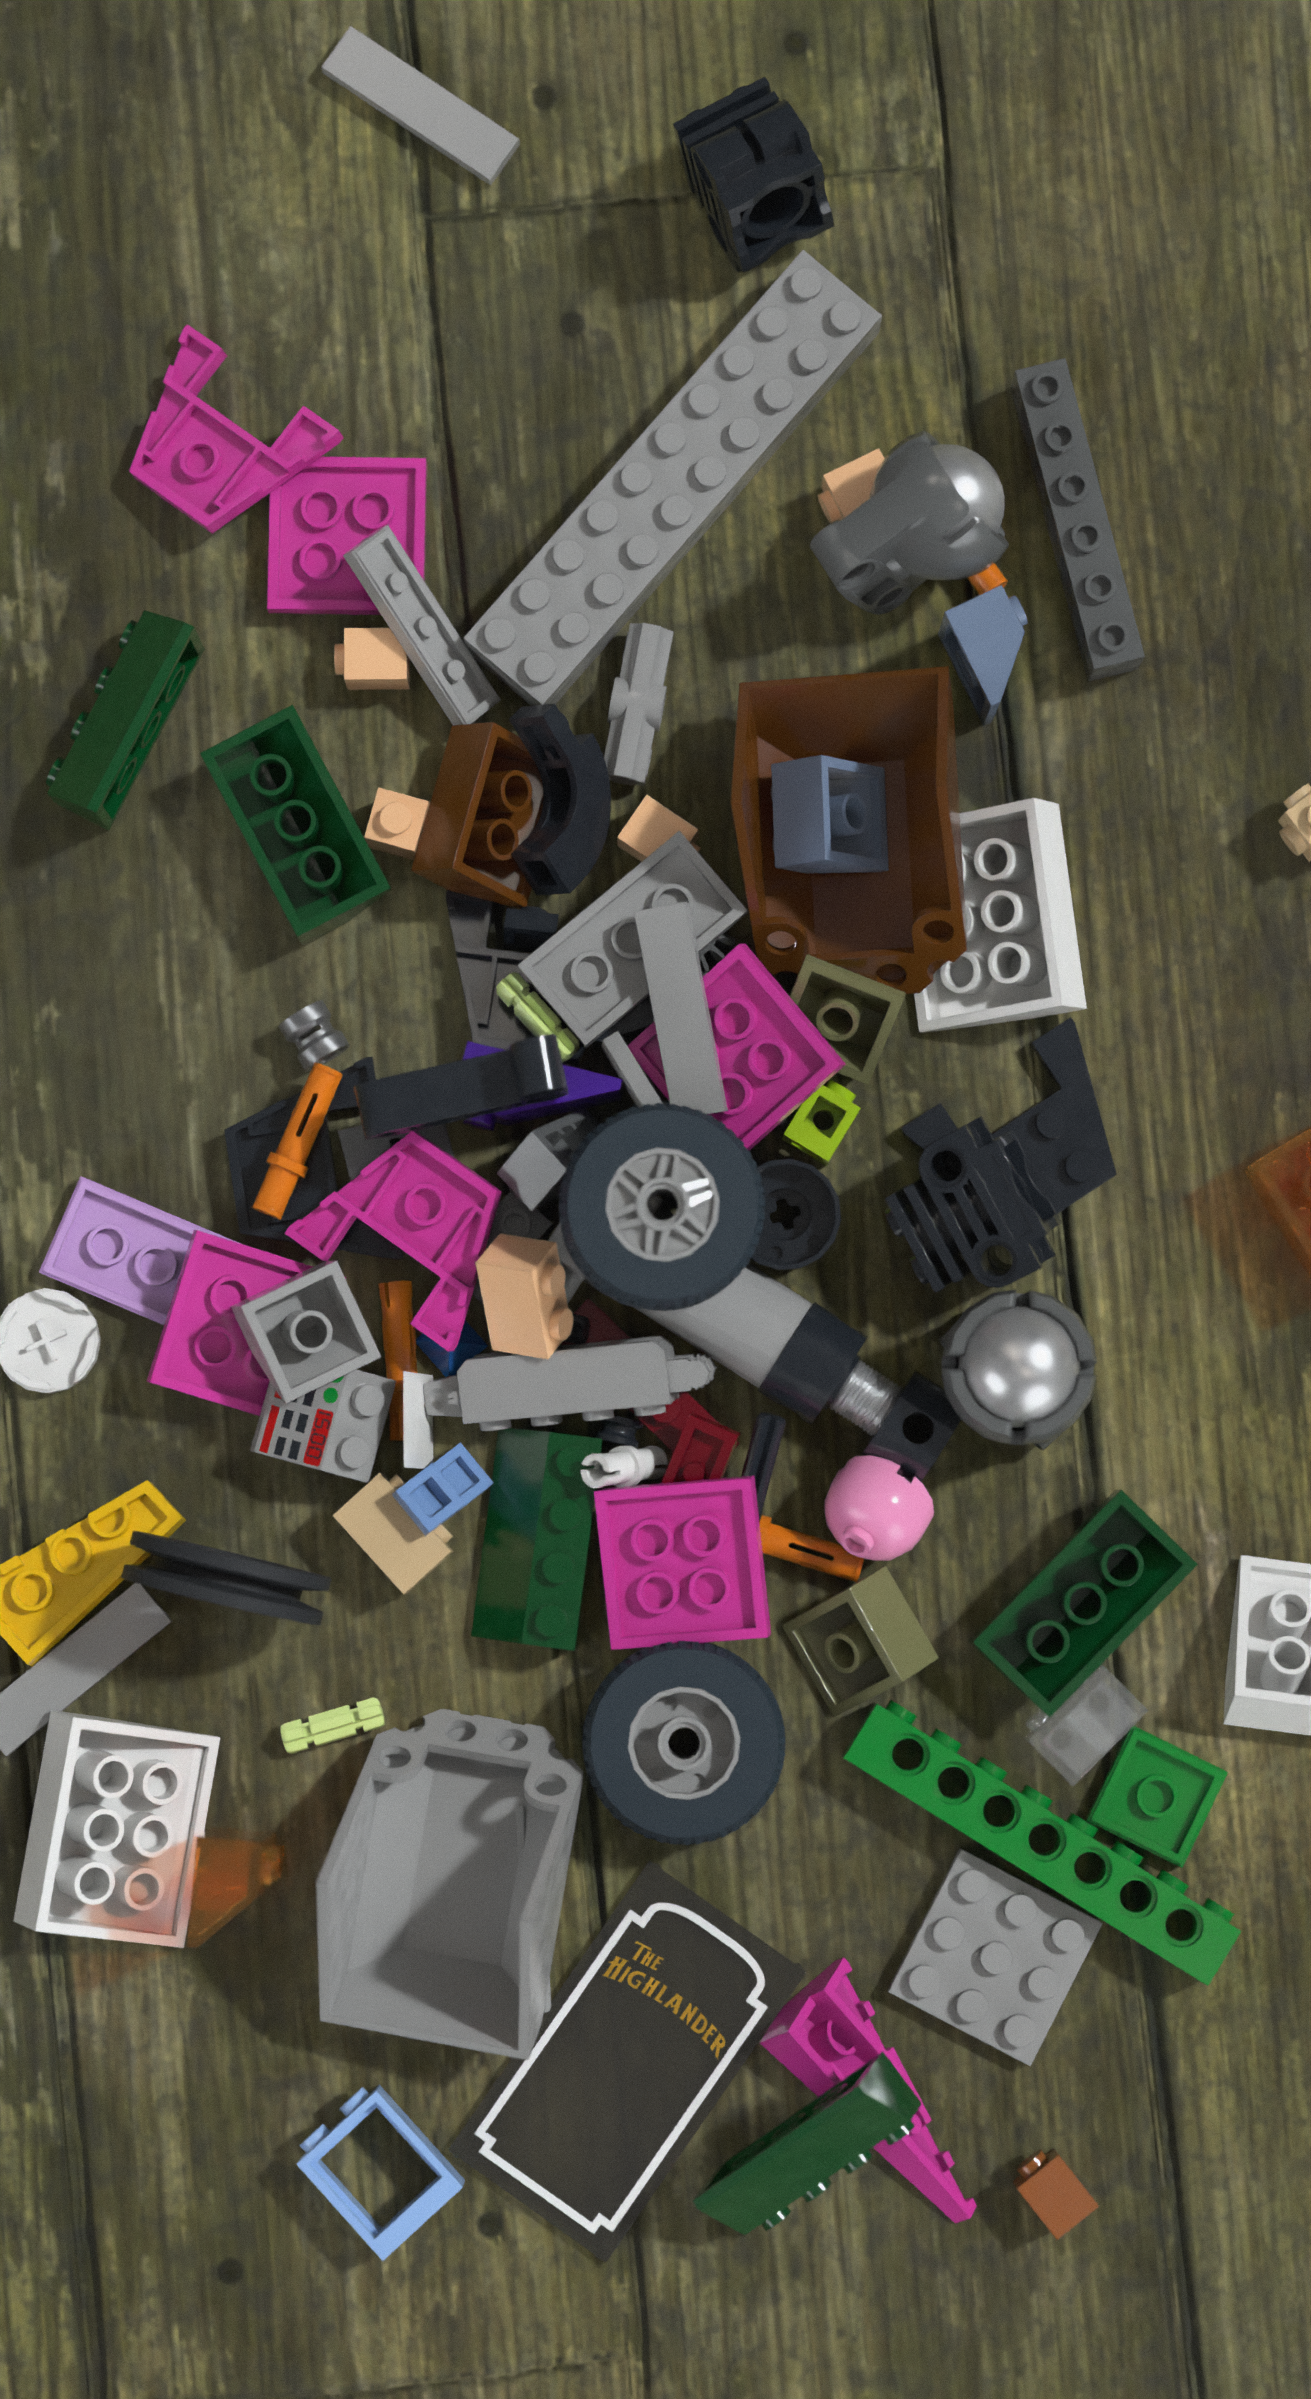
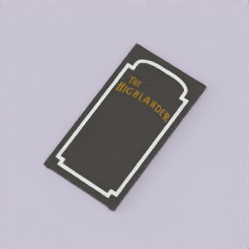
M649 1860L552 1999L550 2011L543 2013L542 2023L529 2060L511 2058L448 2150L453 2153L455 2158L462 2159L591 2251L597 2259L607 2262L807 1972L802 1968L801 1964L794 1963L665 1872L660 1864Z

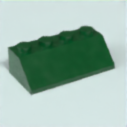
M146 610L143 611L138 622L131 620L126 626L118 646L123 649L114 668L108 665L101 673L94 693L99 696L90 713L83 711L76 720L70 735V739L75 741L66 759L59 757L54 762L46 779V785L50 786L47 794L55 804L107 830H110L205 650L194 626Z
M293 704L200 753L302 946L349 922L391 890Z
M514 1428L498 1430L492 1474L493 1484L491 1485L471 1631L472 1637L576 1650L595 1505L594 1491L597 1490V1488H592L583 1481L581 1469L594 1468L595 1465L585 1466L582 1465V1462L590 1454H601L602 1439Z
M1122 1489L1115 1490L968 1642L1050 1718L1198 1564Z
M882 2051L719 2165L692 2202L701 2212L743 2235L748 2234L759 2225H762L765 2231H767L790 2214L791 2210L788 2205L802 2196L807 2203L823 2193L832 2184L829 2179L831 2175L844 2168L847 2174H850L865 2164L873 2156L870 2150L873 2146L884 2139L889 2145H892L907 2135L915 2127L911 2119L922 2103Z

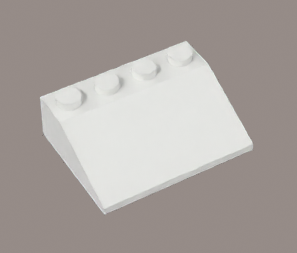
M1030 798L960 813L967 951L955 962L947 961L933 974V982L922 992L914 994L919 1032L926 1033L1034 1019L1087 1009L1059 804Z
M1245 1555L1240 1556L1226 1669L1223 1724L1311 1736V1564Z
M51 1710L14 1922L38 1932L184 1948L220 1737Z

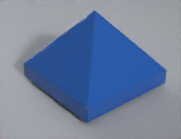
M466 1320L464 1321L458 1345L454 1351H447L423 1333L416 1339V1344L445 1377L456 1375L467 1359H472L476 1354H480L488 1347Z

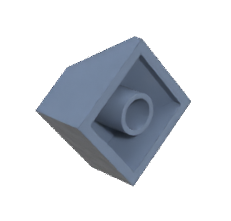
M1002 585L945 611L938 633L983 726L993 722L1025 633L1022 626L1028 624L1026 614L1018 598L1015 595L1008 598Z
M824 755L771 764L772 785L770 795L773 802L774 836L772 847L775 854V868L802 873L888 871L884 768Z

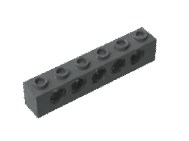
M1066 358L1015 370L1010 389L1087 680L1089 682L1137 670L1145 655Z

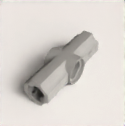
M630 623L629 631L627 632L620 678H615L607 720L611 725L604 756L609 780L615 783L644 786L648 776L655 731L659 732L667 692L664 681L673 640V631L658 625Z

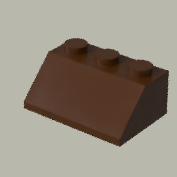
M494 722L453 725L451 727L411 868L412 872L449 891L517 908L527 906L532 888L511 853L536 827L543 808L544 792L538 767L519 736Z

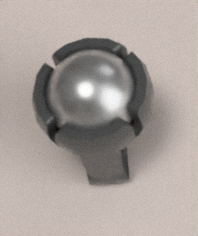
M921 431L907 436L889 451L877 469L870 499L841 521L832 523L822 529L811 541L810 548L837 590L845 599L872 614H885L900 606L907 600L911 592L927 579L961 580L982 573L1001 558L1009 546L1008 541L1004 538L1005 532L1001 526L1005 508L1003 487L993 467L978 453L959 445L940 444L930 433Z
M1016 1289L991 1293L968 1307L959 1320L939 1338L940 1343L944 1347L941 1373L945 1395L960 1420L986 1439L1015 1445L1033 1443L1037 1448L1044 1451L1075 1423L1092 1399L1097 1377L1093 1375L1094 1366L1097 1363L1093 1338L1078 1314L1052 1295L1031 1290L1024 1294L1016 1293Z

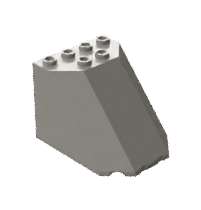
M440 1709L423 1716L422 1725L404 1732L394 1727L376 1735L316 1882L320 2021L529 2060L543 2018L583 1782L582 1769L573 1759L566 1760L555 1748L554 1737L545 1727L532 1724H515L509 1720L481 1715L470 1716L460 1714L458 1711ZM524 1803L526 1808L525 1845L521 1860H519L515 1808L518 1804Z

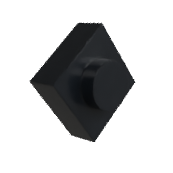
M525 906L519 910L507 908L504 923V949L533 953L558 932L559 914L548 913L546 910L534 906Z

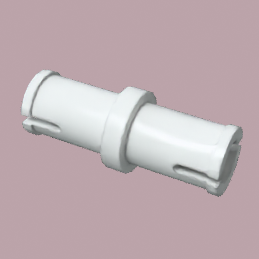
M626 1445L617 1446L611 1449L609 1453H594L586 1456L582 1465L595 1466L592 1469H581V1476L583 1481L592 1488H601L607 1485H614L616 1487L635 1486L641 1480H657L661 1478L667 1469L655 1468V1465L668 1464V1459L665 1452L657 1446H647L641 1449Z

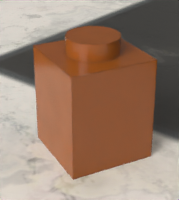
M1054 2148L1046 2155L1041 2149L1034 2152L1016 2169L1020 2176L1013 2180L1015 2187L1056 2240L1099 2207Z

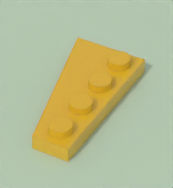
M146 1480L88 1514L87 1518L66 1530H59L45 1538V1542L0 1564V1635L27 1665L33 1667L124 1580L121 1578L124 1564L140 1565L151 1555L130 1544L133 1530L170 1537L186 1519L153 1483Z

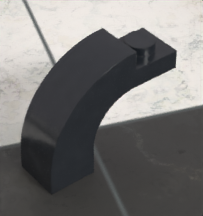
M555 703L520 707L509 721L538 767L543 784L544 798L542 812L536 827L511 855L536 895L570 894L591 871L606 840L611 813V791L608 770L600 746L593 733L574 735L567 718L559 711Z

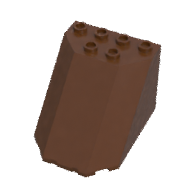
M949 666L739 683L731 806L757 958L772 974L776 975L782 972L796 980L808 954L903 991L906 994L922 992L933 982V974L947 961L955 962L967 951L954 706ZM824 755L884 768L888 871L802 873L775 868V854L772 847L774 827L773 802L770 795L772 785L771 764Z

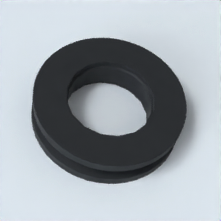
M133 1530L130 1544L152 1554L153 1557L151 1565L124 1564L122 1579L254 1613L311 1625L321 1624L323 1612L301 1602L300 1598L302 1591H329L332 1579L330 1577L191 1542Z

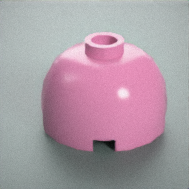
M872 1455L855 1456L848 1460L844 1468L838 1471L825 1499L826 1523L837 1542L852 1555L873 1561L895 1559L912 1550L922 1538L934 1516L933 1501L923 1483L916 1477L909 1483L904 1477L897 1474L900 1465L891 1460Z

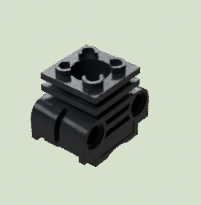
M765 77L747 86L739 87L730 95L702 109L694 110L685 118L673 123L688 187L692 193H696L700 206L702 208L705 207L711 229L737 273H745L766 262L776 251L787 244L812 238L834 227L832 211L825 191V176L822 163L812 149L809 132L789 102L785 99L779 101L775 91L771 92L770 84Z
M982 1116L950 1132L928 1146L920 1157L919 1171L921 1178L885 1198L890 1207L885 1210L890 1227L897 1237L903 1235L906 1237L915 1256L910 1258L915 1274L924 1285L930 1283L935 1293L944 1289L951 1282L955 1283L963 1279L970 1272L980 1283L988 1287H1004L1043 1267L1042 1263L1056 1255L1046 1235L1062 1223L1050 1198L1044 1195L1033 1182L1028 1172L1025 1152L1013 1129L994 1139ZM947 1151L954 1152L960 1158L962 1163L961 1172L952 1169L948 1165L946 1160ZM996 1245L1005 1247L1011 1253L1012 1264H1006L997 1257Z

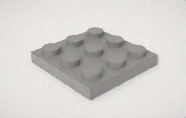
M959 1848L887 1990L889 1993L1031 2066L1103 1923Z

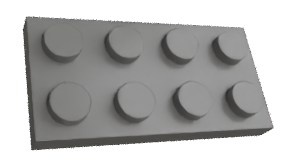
M678 831L517 966L584 1047L587 1048L650 995L634 915L635 911L685 901L689 902L699 954L747 914V909L685 836Z

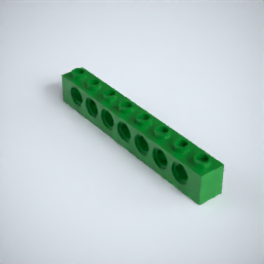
M891 1699L885 1708L875 1702L873 1703L843 1752L842 1757L1209 1986L1241 1933V1930L1229 1924L1234 1913L1208 1897L1202 1906L1184 1895L1189 1885L1161 1869L1157 1877L1149 1874L1138 1867L1144 1857L1117 1840L1113 1847L1109 1849L1093 1839L1098 1829L1072 1812L1067 1820L1064 1821L1048 1811L1053 1802L1051 1799L1025 1784L1021 1793L1002 1782L1008 1772L982 1756L979 1757L976 1764L968 1761L957 1754L963 1744L939 1729L935 1728L931 1736H928L915 1728L912 1724L917 1716ZM906 1738L916 1740L922 1751L920 1761L914 1767L908 1769L898 1767L892 1757V1751L896 1743ZM958 1767L966 1775V1787L957 1796H945L938 1788V1777L946 1768ZM995 1795L1006 1796L1012 1807L1008 1820L999 1825L989 1824L983 1815L984 1804ZM1039 1824H1050L1055 1829L1057 1835L1054 1847L1045 1853L1034 1852L1029 1845L1031 1830ZM1086 1852L1097 1853L1102 1863L1100 1874L1091 1881L1079 1880L1074 1872L1076 1859ZM1134 1880L1143 1882L1147 1890L1144 1904L1137 1909L1124 1908L1120 1901L1122 1887ZM1186 1909L1192 1917L1190 1931L1179 1938L1170 1937L1165 1927L1168 1915L1174 1910Z

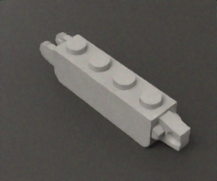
M662 1335L561 1345L549 1359L507 1352L476 1354L472 1359H467L462 1364L456 1375L429 1381L423 1384L427 1415L462 1417L463 1424L479 1423L480 1431H494L512 1427L511 1419L531 1418V1426H545L563 1422L562 1414L582 1412L583 1421L613 1418L614 1409L634 1407L635 1416L661 1414L666 1412L665 1404H671L680 1397L679 1392L690 1391L692 1388L697 1390L699 1387L703 1388L704 1384L710 1383V1380L714 1379L713 1376L717 1367L714 1365L711 1357H707L706 1354L701 1355L699 1353L697 1356L695 1354L675 1355L673 1344Z

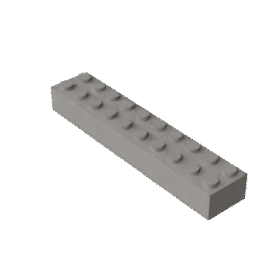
M802 250L465 635L464 643L471 655L530 706L556 704L879 334L882 315L807 252Z

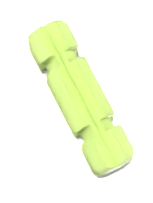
M512 972L496 986L497 995L508 1007L514 1006V1014L535 1037L556 1035L562 1063L570 1059L580 1048L579 1040L568 1028H561L562 1021L535 991L529 992V984L519 973Z
M373 1697L356 1702L357 1708L350 1709L349 1705L308 1716L309 1722L303 1724L301 1719L284 1723L281 1726V1737L284 1747L288 1753L293 1754L309 1749L308 1744L315 1742L317 1747L357 1735L356 1729L363 1728L364 1732L381 1728L385 1725L381 1704L377 1698Z

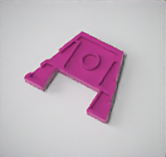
M187 324L183 328L178 340L181 347L174 365H169L163 380L165 389L156 412L152 411L129 472L137 481L213 534L337 446L344 437L337 428L303 405L274 444L268 447L197 397L198 393L226 359L227 355L221 347Z
M412 1131L360 1171L361 1174L338 1192L334 1191L319 1203L320 1206L302 1220L298 1219L290 1225L285 1234L319 1259L328 1261L356 1218L363 1221L440 1277L439 1282L410 1324L447 1351H454L459 1342L478 1276L476 1262L485 1252L502 1191L422 1134Z

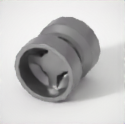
M323 1000L302 1008L279 1025L286 1040L295 1043L299 1050L297 1058L306 1072L311 1071L314 1062L324 1065L342 1054L350 1046L342 1031L335 1030L331 1025V1013Z

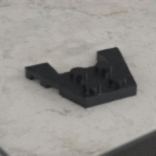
M447 890L446 904L472 1041L509 1050L510 1044L535 1036L514 1014V1006L508 1007L497 995L496 986L512 972L519 973L529 984V992L535 991L556 1015L557 1013L517 966L530 954L487 948L494 902ZM562 1021L561 1028H568V1026ZM580 1041L578 1051L563 1063L579 1064L586 1050Z
M1071 1017L1030 1045L1058 1086L1059 1091L992 1134L995 1139L1013 1129L1025 1152L1028 1172L1033 1182L1044 1195L1050 1198L1057 1214L1117 1175L1076 1024ZM939 1103L902 1127L900 1131L910 1142L925 1150L932 1143L958 1128L942 1104ZM947 1151L946 1160L948 1165L952 1169L961 1172L962 1163L960 1158L954 1152Z
M372 1056L365 1057L355 1062L354 1065L340 1071L343 1076L304 1165L309 1169L305 1178L299 1177L281 1220L253 1209L252 1206L270 1164L266 1163L270 1152H276L301 1092L286 1100L283 1099L224 1130L240 1234L299 1244L285 1234L288 1227L298 1219L302 1220L320 1206L319 1203L334 1191L338 1192L327 1114L358 1109L353 1087L377 1079ZM317 1097L314 1099V1102H313V1104H312V1106H311V1108H310V1111H309V1113H308V1115H307V1118H306V1120H305V1122H304V1125H303V1127H302V1129H301V1132H300V1134H299L298 1137H300L301 1134H302V1132H303V1129H304V1127H305V1125H306V1122H307V1120H308V1118H309V1115H310V1113H311V1111H312V1108H313V1106H314V1104H315V1101H316ZM356 1218L335 1249L337 1251L392 1260L404 1259L402 1249L358 1218Z

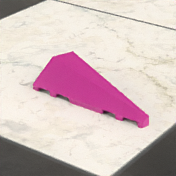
M844 1957L835 1960L780 2009L760 2044L816 2096L824 2093L883 2051L922 2104L911 2119L915 2127L907 2135L892 2145H889L884 2139L873 2146V2148L955 2224L970 2219L977 2207L974 2199H964L949 2168L955 2165L948 2151H939L926 2126L932 2119L894 2047H884L870 2020L876 2014L869 2000L860 2001L847 1977V1974L852 1971L849 1962Z

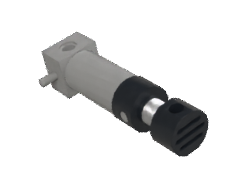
M653 1196L647 1201V1210L653 1218L665 1221L675 1216L664 1208V1200L660 1197ZM559 1223L548 1241L557 1243L560 1265L565 1269L564 1287L568 1304L582 1281L596 1290L598 1289L586 1279L575 1265L566 1248ZM749 1262L730 1285L700 1304L669 1311H650L635 1308L759 1388L757 1391L795 1412L808 1424L811 1425L822 1408L827 1410L830 1406L831 1410L835 1409V1413L839 1412V1415H843V1418L847 1417V1420H851V1423L855 1422V1426L859 1425V1428H863V1431L867 1430V1433L872 1435L861 1455H872L888 1459L900 1465L897 1474L904 1477L909 1483L912 1482L914 1477L920 1482L923 1480L961 1421L947 1399L943 1387L916 1370L903 1389L897 1383L894 1384L893 1381H890L889 1378L886 1379L881 1373H877V1370L874 1371L873 1368H869V1365L866 1366L865 1363L859 1361L861 1356L857 1354L866 1341L867 1335L848 1326L836 1315L816 1302L812 1304ZM907 1416H917L926 1422L928 1435L922 1444H914L905 1438L902 1425Z

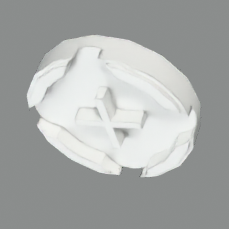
M43 1288L26 1293L8 1304L0 1317V1365L9 1379L27 1390L48 1394L68 1390L85 1379L97 1361L101 1342L97 1320L85 1303L65 1291Z

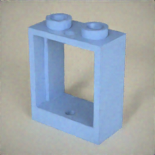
M379 2084L370 2094L362 2087L339 2108L345 2117L331 2130L324 2124H321L299 2145L305 2151V2154L300 2157L297 2166L381 2260L384 2261L463 2188L465 2179ZM375 2108L385 2116L437 2175L429 2185L383 2227L374 2220L321 2160L325 2154Z

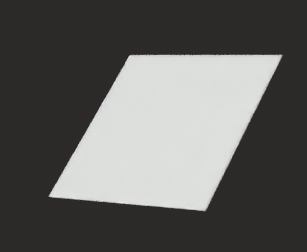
M403 1371L405 1468L425 1469L433 1463V1415H427L423 1384L433 1381V1375Z

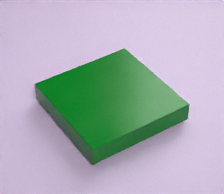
M1130 1725L1085 1820L1183 1868L1228 1772L1134 1725Z

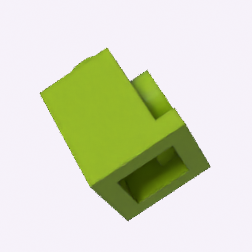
M829 1080L826 1086L822 1085L801 1104L783 1134L782 1140L827 1166L861 1109L852 1103L856 1095L842 1085ZM819 1112H827L833 1118V1125L828 1130H820L814 1125L813 1117Z

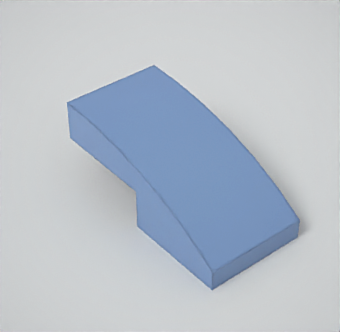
M460 1442L436 1462L428 1465L397 1489L392 1496L426 1536L486 1491L493 1484V1481Z

